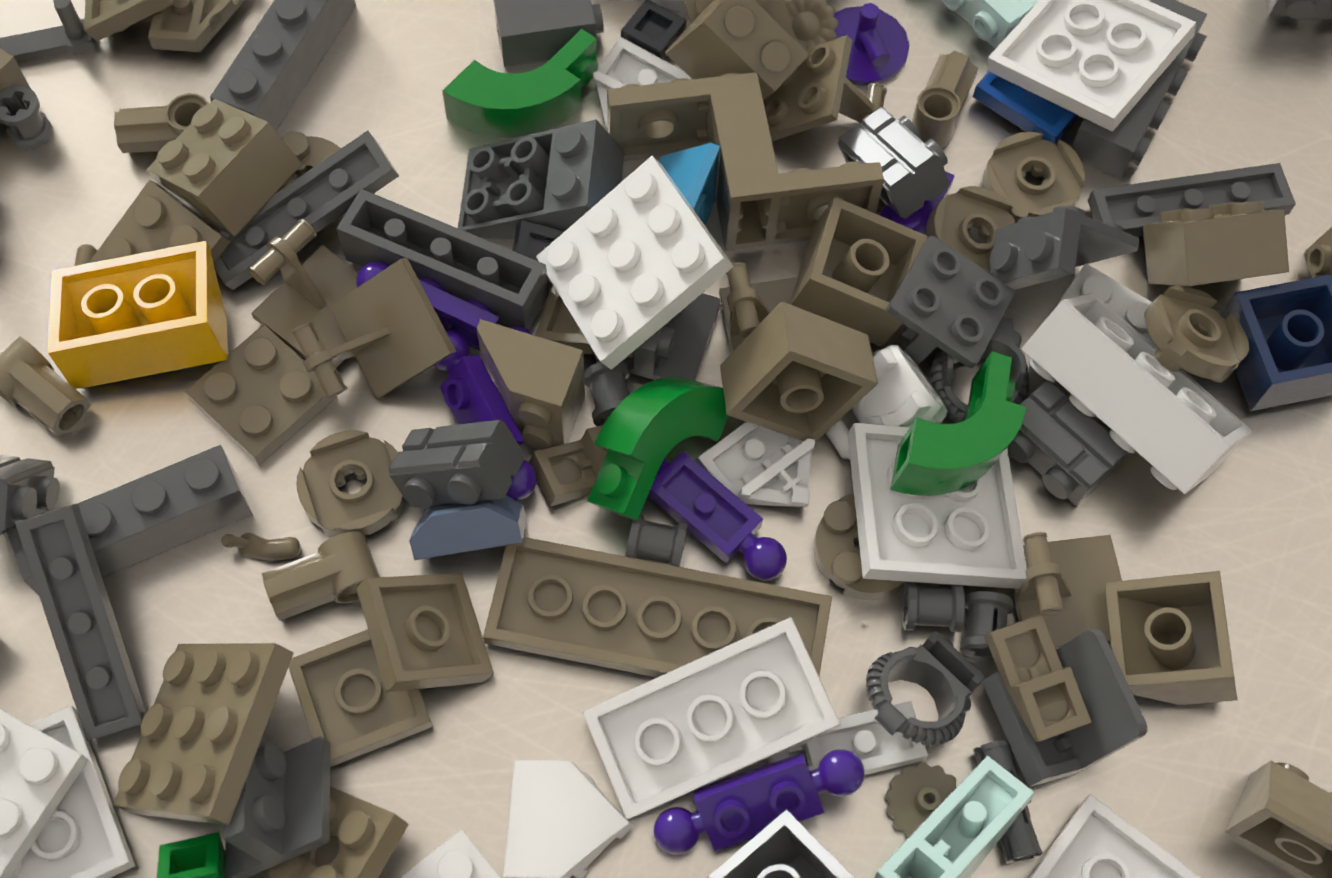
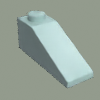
M987 755L878 869L875 878H970L1030 802L1035 792Z

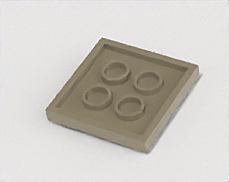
M277 643L178 644L175 652L165 663L163 669L164 680L154 705L149 708L143 717L141 737L132 759L125 765L119 776V791L112 806L132 814L229 825L294 652Z

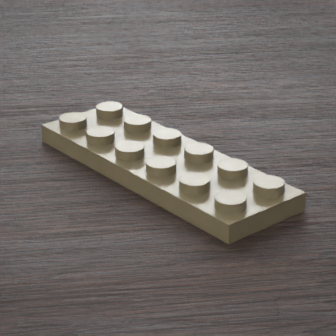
M523 537L522 543L510 544L505 547L483 639L484 643L658 678L792 617L814 667L820 676L832 596Z

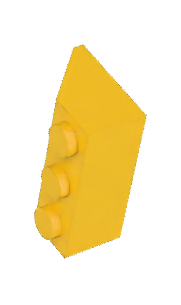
M207 241L52 271L48 354L72 387L81 389L228 360L227 317Z

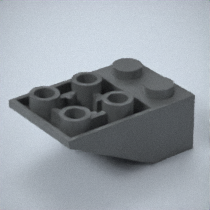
M597 119L470 148L458 229L482 238L514 240L516 227L524 220L566 231L621 183L624 150Z

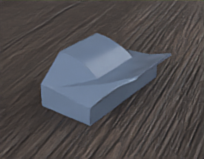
M507 495L503 500L476 502L471 505L449 504L430 506L417 522L409 540L414 560L522 543L526 524L523 504Z

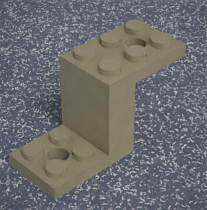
M757 72L744 74L726 73L718 77L692 80L680 78L666 83L649 85L629 84L621 88L607 89L608 133L624 150L623 161L648 159L651 156L654 158L708 143L720 146L716 205L725 251L809 241L812 228L834 196L876 214L884 183L880 162L864 164L861 162H848L839 167L814 170L798 168L789 173H778Z

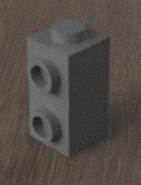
M493 0L496 28L504 66L550 60L581 29L595 38L597 33H604L600 4L592 5L591 0Z

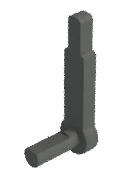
M53 0L54 8L63 25L1 37L0 49L12 55L17 63L67 53L83 55L94 49L97 41L84 31V19L79 18L71 0Z

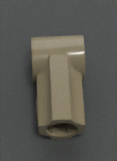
M957 51L947 55H940L925 89L918 95L912 123L918 130L924 143L929 139H933L942 149L951 141L956 122L978 73V67L971 62L970 56Z
M186 93L172 99L168 106L120 109L119 112H115L114 117L117 145L122 153L160 151L165 144L175 140L192 123L194 114L200 108L209 103L198 94Z
M19 336L0 353V396L12 406L17 404L22 406L34 419L38 420L57 437L66 432L72 433L84 422L86 412L91 406L86 397L54 372V368L49 361L28 341Z
M357 531L346 532L329 538L319 546L318 553L262 573L268 598L279 621L334 600L337 603L343 604L359 601L356 588L366 578L380 577L366 537L362 532Z

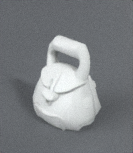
M890 345L874 353L872 357L878 384L852 408L858 421L864 424L911 427L915 419L919 418L940 424L946 417L947 409L931 383L908 353L898 345ZM840 419L826 432V435L842 459L850 460L847 435L849 430Z

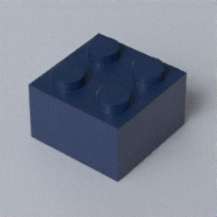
M1332 274L1235 292L1222 311L1221 316L1226 319L1232 313L1240 322L1248 338L1249 351L1235 369V373L1250 410L1255 411L1331 396Z

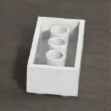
M1094 293L1062 300L1021 348L1032 358L1030 365L1040 376L1051 382L1057 380L1071 393L1069 399L1078 410L1089 417L1097 416L1112 429L1109 432L1111 438L1127 452L1135 453L1137 451L1152 465L1150 471L1153 476L1171 490L1178 488L1186 494L1208 478L1252 432L1247 425L1182 369L1180 371H1171L1161 365L1155 356L1156 347Z

